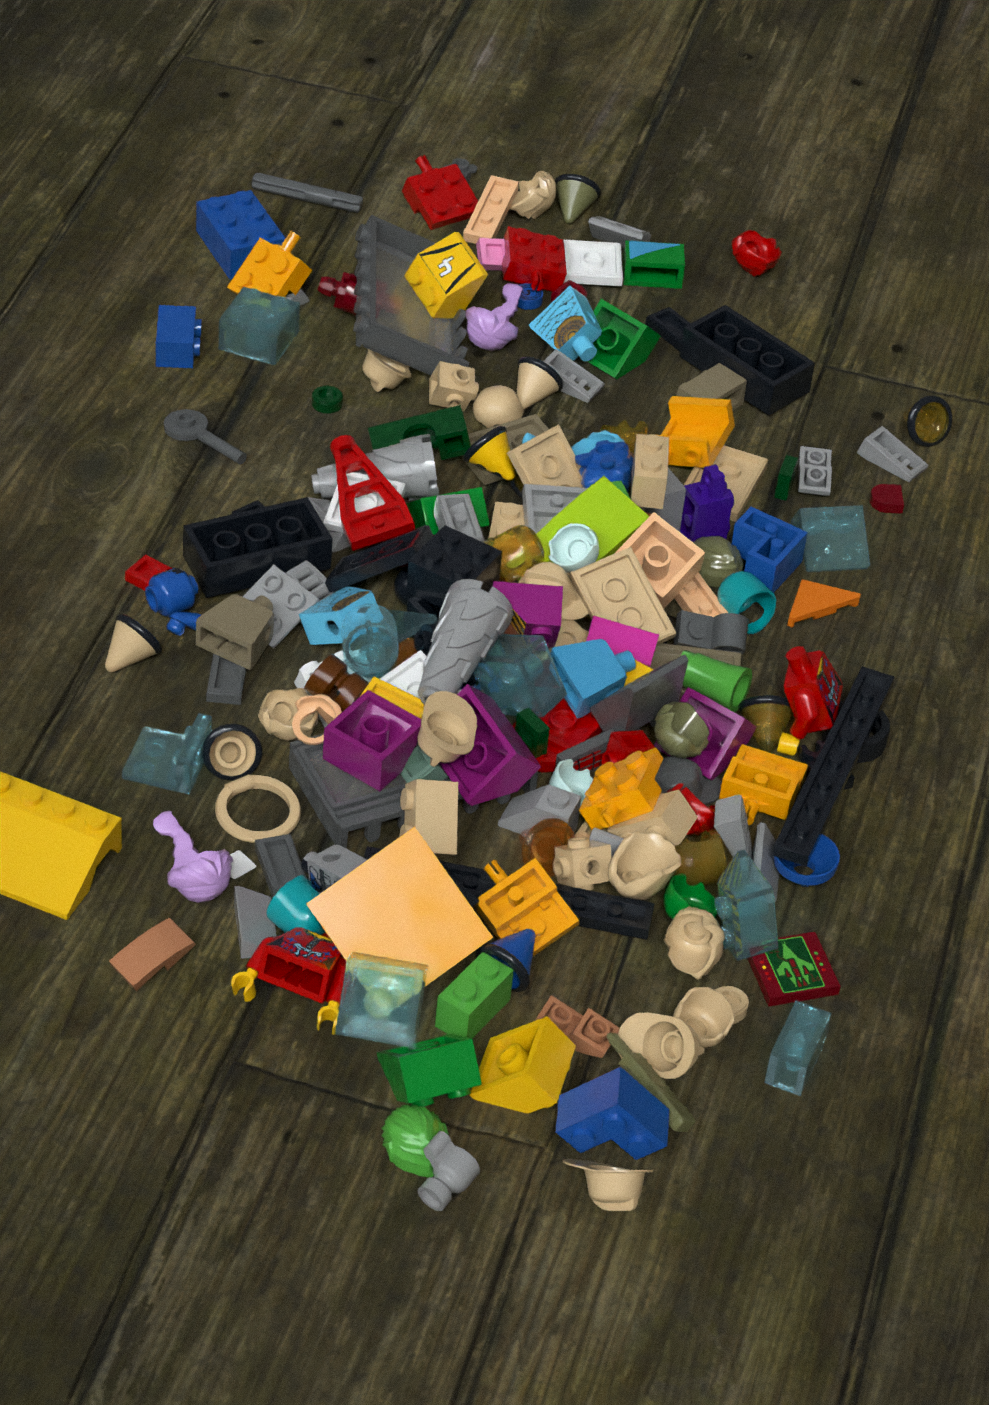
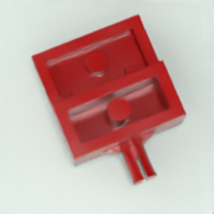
M426 155L419 156L415 162L422 173L407 177L402 189V193L414 214L421 212L430 230L470 219L478 200L458 165L452 164L442 168H432Z
M508 226L504 234L503 280L520 284L529 283L533 290L537 289L536 291L542 289L555 291L563 285L567 275L564 240L553 235H542L530 232L525 228L517 229Z

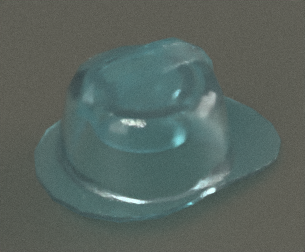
M364 604L355 607L346 615L342 622L341 637L345 663L352 671L362 677L372 679L374 676L380 679V677L391 671L398 658L399 643L396 622L393 615L380 605Z

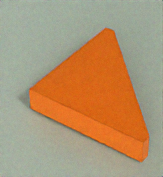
M802 579L787 626L794 627L795 622L810 617L815 620L836 613L838 608L847 605L857 607L861 594Z

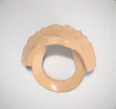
M324 694L301 697L295 702L297 713L293 717L292 722L294 735L299 741L307 745L323 744L324 734L317 738L305 736L300 729L301 722L305 717L317 711L324 721L329 724L342 713L340 706Z

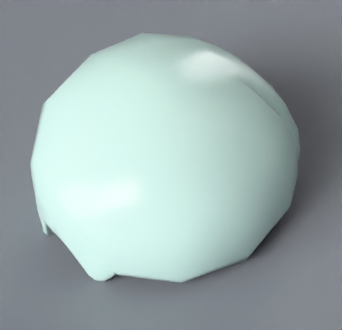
M570 523L560 528L549 541L550 555L548 557L553 563L561 566L566 573H571L596 562L600 549L598 537L590 527L584 524Z
M572 759L560 761L548 785L580 795L581 807L586 796L585 793L593 781L590 771L587 768L581 771L575 770Z

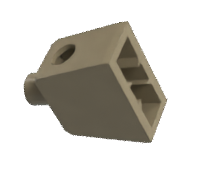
M237 594L230 595L196 619V646L251 670L273 637L274 613L272 612V602L262 595L258 596L254 601H250Z

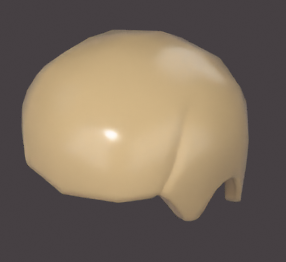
M501 385L491 386L480 391L472 407L476 421L482 423L487 428L520 419L524 413L522 404L513 389Z
M694 987L690 989L678 1003L673 1017L685 1021L686 1024L693 1028L697 1033L700 1046L703 1048L716 1046L728 1034L735 1020L732 1004L722 993L709 987Z

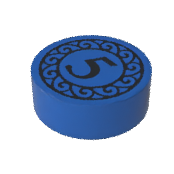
M529 283L519 285L523 288V291L521 292L517 307L524 310H533L542 305L543 290L536 291V288L533 290Z

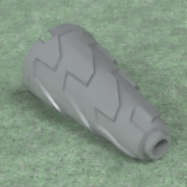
M430 434L400 440V443L366 453V456L386 479L405 483L406 491L403 498H409L410 501L439 495ZM336 463L318 468V474L312 475L314 494L321 493L322 498L333 497L337 487ZM363 469L355 471L356 473L367 475Z
M462 579L450 586L439 612V620L432 635V645L423 664L422 679L417 691L424 705L427 698L435 692L447 691L456 694L464 682L467 683L480 661L486 659L500 635L502 636L509 627L514 615L512 605L504 594L492 586L490 591L486 592L481 589L484 582L473 579Z

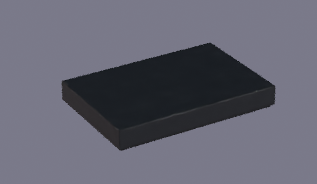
M429 525L419 527L342 557L326 579L325 584L329 592H334L408 563L433 537Z

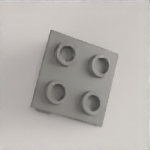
M275 565L243 596L250 601H254L258 596L262 595L272 602L274 628L273 637L268 645L273 649L299 622L302 623L299 614L320 601L319 598Z

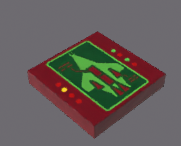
M816 932L745 943L744 953L768 1007L839 995L841 986Z

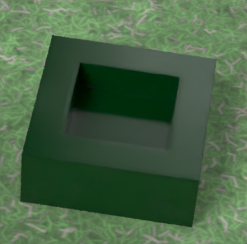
M785 456L778 475L774 498L787 501L795 479L798 463L797 457Z
M529 707L517 712L515 730L535 758L546 754L550 728Z

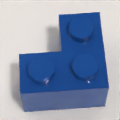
M750 507L735 522L731 544L737 547L741 558L746 560L744 571L750 572L759 578L774 593L802 563L808 532L754 507Z
M622 1067L559 1095L556 1133L579 1153L611 1139L635 1160L667 1147L669 1108Z

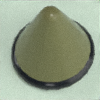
M562 174L555 179L556 193L563 219L567 224H572L601 196L599 186L585 176Z

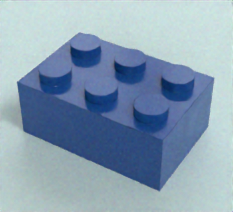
M251 190L239 191L235 194L221 197H211L196 202V231L230 280L233 279L259 238L278 245H282L286 239Z

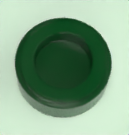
M320 386L312 392V407L318 412L325 414L335 413L343 406V393L334 386Z

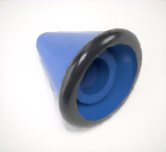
M524 929L491 943H485L476 950L475 956L477 958L484 952L512 968L514 973L511 991H525L530 985L529 976L536 934L532 929Z

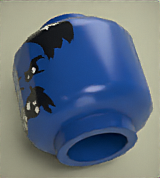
M173 568L152 576L149 580V585L145 589V596L150 608L154 612H159L166 617H169L176 611L183 612L189 610L194 605L195 594L198 593V585L192 575H187L180 568Z

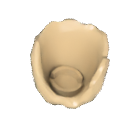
M635 831L622 840L609 863L608 878L610 883L625 898L635 900L650 899L665 887L676 869L681 866L682 857L676 852L674 844L665 840L660 834H644Z

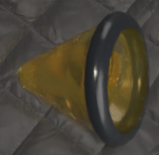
M939 396L923 397L903 414L909 436L920 446L931 447L941 443L948 436L952 427L953 416L951 408Z
M761 695L746 698L738 705V710L743 714L744 718L757 727L753 735L760 749L772 753L793 715L788 699L781 696Z

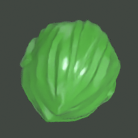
M402 1105L396 1108L387 1117L384 1126L381 1128L383 1130L381 1136L384 1138L382 1146L387 1149L390 1162H393L403 1171L417 1176L433 1177V1167L424 1154V1147L439 1131L448 1134L446 1124L441 1123L438 1115L423 1106Z

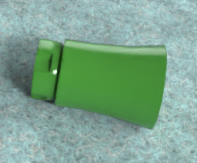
M688 650L683 651L681 656L685 654L688 659L683 681L684 688L690 687L727 709L736 712L738 705L748 694L752 681L751 668L725 663L700 653L695 654Z

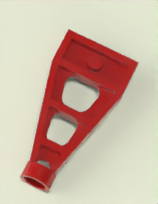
M342 435L335 438L330 444V450L336 462L342 528L352 551L414 530L415 524L404 498L359 448L354 438L350 435ZM363 469L369 480L349 486L346 474ZM376 492L385 502L384 505L357 513L354 500L357 497Z

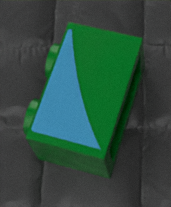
M625 240L622 263L623 285L682 289L685 270L684 244Z

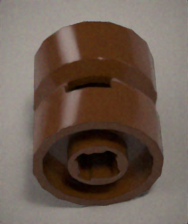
M332 653L314 671L305 684L304 689L312 696L317 694L329 696L340 706L343 712L360 697L369 682L356 672L349 674L347 672L348 665Z

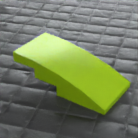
M603 476L553 517L506 564L505 569L519 581L527 569H531L534 565L542 562H552L548 557L550 555L549 541L560 528L570 523L584 524L594 530L598 537L600 548L596 561L614 554L650 516Z

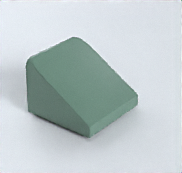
M419 745L413 749L404 769L400 773L406 783L416 779L442 781L448 777L440 763L435 767L430 765V757L422 751Z

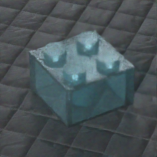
M243 287L219 319V350L276 365L299 332L300 302L261 292L254 288Z
M500 635L484 661L481 660L474 671L481 689L484 690L486 695L493 698L504 715L517 716V712L529 707L538 717H544L567 695L543 636Z
M352 952L347 958L335 1034L412 1048L417 1039L428 965Z

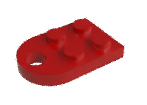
M551 685L530 707L550 728L547 753L536 758L541 765L538 772H554L558 753L602 732L592 712L577 719L559 688Z

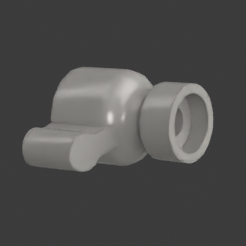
M439 1131L424 1147V1154L433 1167L434 1177L427 1178L418 1188V1195L428 1207L436 1211H442L452 1200V1193L465 1191L480 1174V1167L475 1158L463 1148L455 1146L447 1133Z

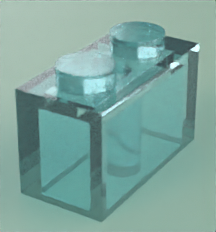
M797 1000L795 1001L771 1051L764 1083L801 1096L824 1047L832 1013Z

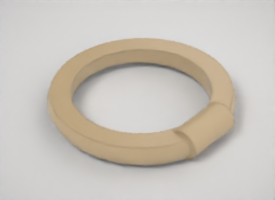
M248 774L224 785L216 799L215 814L219 824L228 834L241 841L255 843L257 839L291 833L300 820L301 806L295 793L283 782L268 776ZM250 789H263L274 792L283 798L289 807L290 813L286 821L275 829L252 831L237 825L230 818L227 812V805L235 795Z

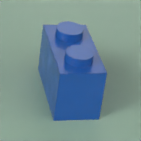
M159 305L156 334V367L193 368L194 356H200L202 319H196L195 306Z

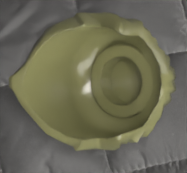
M708 536L701 537L693 542L705 552L702 568L699 573L708 586L719 588L727 576L743 571V560L739 550L725 538Z
M673 701L664 705L658 711L654 719L656 721L654 731L656 733L655 738L658 739L657 743L661 745V748L668 755L684 759L686 757L700 756L701 752L708 745L709 730L694 707L687 702Z

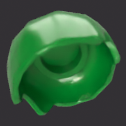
M684 873L671 877L663 898V904L669 918L673 920L680 910L689 906L707 910L716 917L719 903L714 895L705 890L704 883L699 882L696 885H689L686 882L687 877Z

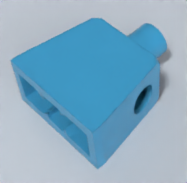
M597 639L552 648L546 669L578 719L591 712L589 707L624 687L627 678L626 673L634 670L636 663L630 651L627 650L614 655L605 640Z

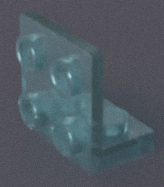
M863 505L800 508L791 519V525L808 532L804 549L807 572L869 568L870 558Z
M198 713L193 726L188 725L184 735L147 726L143 727L122 770V778L190 794L204 764L202 758L203 743L208 734L212 732V716Z

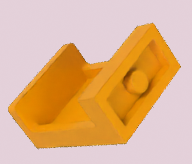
M672 396L668 402L671 419L662 434L658 435L669 437L668 465L701 468L711 466L735 427L731 400Z

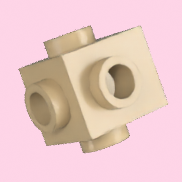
M439 361L429 378V404L446 408L461 405L462 411H465L470 401H474L478 394L479 384L475 382V369Z
M575 837L568 839V845L555 847L553 870L558 883L574 888L593 890L594 884L610 881L608 870L612 859L611 844L590 840L589 837Z

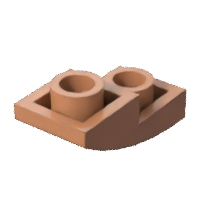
M168 918L129 943L111 958L109 963L137 991L161 968L164 967L168 971L195 946V943Z
M552 995L535 1019L536 1021L548 1016L576 1045L574 1051L603 1058L611 1045L606 1037L607 1034H618L620 1030L618 1026L590 1008L582 1015Z

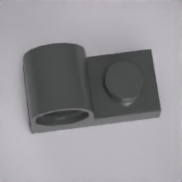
M681 610L677 613L676 636L674 637L673 645L738 652L742 655L746 649L749 619L734 613H722L712 617Z

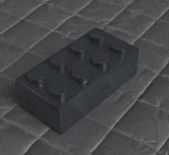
M727 305L684 327L680 357L702 372L721 363L747 380L744 399L767 415L773 414L810 392L815 362Z
M308 497L183 525V557L206 598L251 588L273 565L284 573L304 561L310 562L319 571L331 568L333 538Z

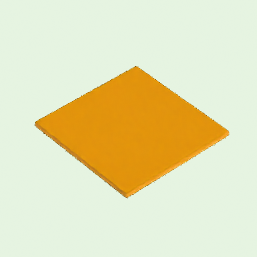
M415 826L306 903L309 910L384 1015L390 1013L493 938Z

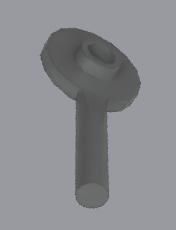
M185 409L177 410L165 417L164 430L169 437L182 441L198 439L240 465L245 462L247 458L246 453L207 431L208 420L202 413Z

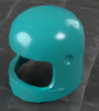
M738 571L730 574L722 581L717 593L719 603L728 613L739 614L749 608L754 602L759 603L763 607L764 613L762 617L748 624L747 634L761 631L774 615L777 601L775 594L750 572Z
M299 875L287 882L279 889L269 903L266 912L267 918L284 933L296 927H302L320 935L326 933L306 905V903L320 894L312 887L311 881L306 876Z

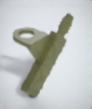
M608 1033L606 1037L609 1043L623 1057L619 1062L620 1067L669 1108V1126L674 1131L688 1132L695 1123V1119L689 1113V1110L679 1101L675 1093L670 1090V1087L666 1085V1082L655 1072L652 1065L647 1062V1059L641 1053H632V1050L629 1049V1046L626 1045L625 1041L618 1034Z

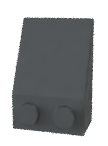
M684 654L642 675L589 707L602 731L605 732L612 728L615 731L641 730L640 727L648 722L651 727H654L656 724L654 719L658 711L670 702L679 701L688 664L686 655Z

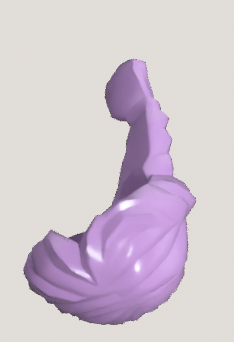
M511 283L504 285L502 293L506 302L492 311L475 306L466 310L467 333L470 341L475 346L492 352L502 349L509 341L517 339L518 327L509 322V318L514 317V313L518 311V300L523 291L521 286Z
M171 811L159 814L153 820L154 828L160 835L173 838L175 845L172 854L175 858L174 865L167 874L168 885L176 888L189 901L204 903L221 895L229 885L233 857L225 849L199 853L193 847L194 842L190 834L183 830Z

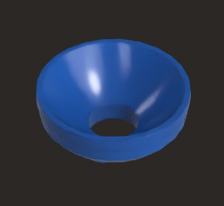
M822 834L807 867L813 870L812 874L802 875L797 873L794 867L800 864L774 856L773 860L776 869L784 878L806 887L822 884L831 879L839 865L840 854L835 843Z

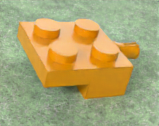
M290 231L282 245L271 244L259 238L227 288L273 315L287 293L291 292L296 295L312 272L311 268L291 253L301 237Z
M741 744L736 757H732L724 774L719 799L740 794L744 800L748 825L753 824L757 812L787 820L806 777L808 765Z
M657 748L645 752L636 751L622 761L614 764L613 762H607L595 771V777L586 791V796L579 809V812L592 830L594 827L601 830L609 828L610 826L653 811L662 791L655 777L664 758Z
M536 858L510 876H507L497 863V860L491 861V865L488 863L484 867V871L487 872L496 885L478 897L480 901L477 912L497 939L524 929H532L536 934L533 956H535L579 925V919L557 892L556 884Z

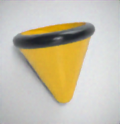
M503 425L495 427L483 435L463 456V460L466 463H472L503 479L511 481L515 478V469L507 454L510 451L507 428Z

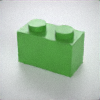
M482 952L438 996L435 1027L446 1034L473 1038L510 1001L514 970Z

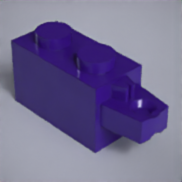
M715 464L704 467L700 482L684 485L686 493L680 533L692 542L701 537L720 536L727 539V533L730 530L729 521L731 509L734 506V496L731 490L727 489L725 475Z

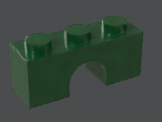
M461 405L368 427L373 450L400 443V440L424 434H430L432 448L438 450L441 460L464 455L471 447Z

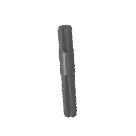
M255 173L252 178V188L263 192L354 213H359L363 205V198L358 195L262 173Z

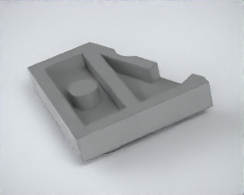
M524 484L522 499L526 543L587 488Z

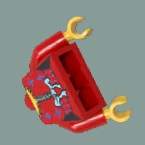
M801 646L794 647L786 653V659L789 664L784 681V692L794 714L795 721L790 728L791 734L782 732L777 752L790 756L796 754L801 739H804L807 733L832 728L837 717L843 683L825 653L820 650L807 653L805 648Z
M296 927L282 935L263 939L247 962V971L236 973L231 980L233 995L235 996L241 988L245 987L243 993L244 1000L249 1002L256 996L254 980L257 977L321 1004L326 1001L328 1006L322 1007L318 1012L317 1030H320L323 1021L331 1020L334 1022L332 1035H335L340 1026L341 1015L338 1009L344 1006L353 976L350 966L327 933L320 935L302 927Z

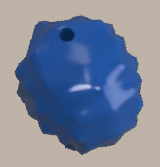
M602 440L595 444L596 447L589 453L575 456L576 464L581 466L578 471L582 477L581 485L584 488H589L591 484L605 476L611 482L622 481L626 491L629 492L632 480L633 454L630 452L628 444H625L623 441L615 443Z

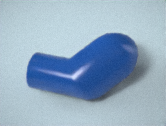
M176 611L169 616L170 621L167 623L166 628L169 632L178 636L184 633L185 627L196 631V619L201 614Z

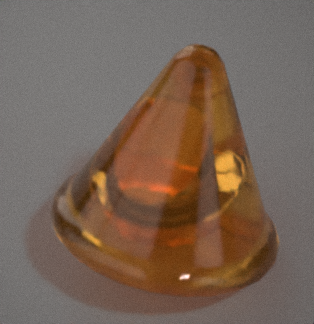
M548 818L522 831L519 839L524 865L536 858L549 877H554L553 861L555 859V847L568 845V839L575 838L572 828L561 819Z

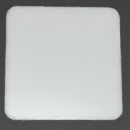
M240 850L230 854L233 857L230 877L233 879L256 868V865Z

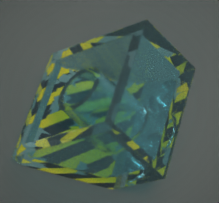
M745 849L737 851L717 881L719 897L715 898V907L721 918L722 927L720 928L725 934L723 948H729L736 960L739 961L778 949L779 947L773 888Z

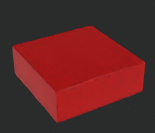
M145 554L125 571V581L145 591L152 576L172 568Z

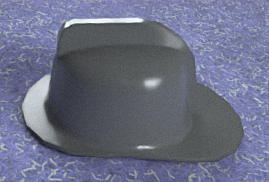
M665 757L655 777L656 782L662 789V793H667L669 789L678 783H683L684 785L681 790L687 787L705 805L719 799L722 781L718 776L714 780L706 778L702 775L700 766L687 758Z

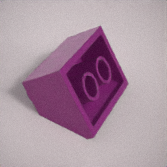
M467 684L457 695L465 699L476 714L477 729L474 746L471 752L461 755L451 763H439L451 781L458 782V791L466 803L473 806L517 792L541 768V765L493 698Z

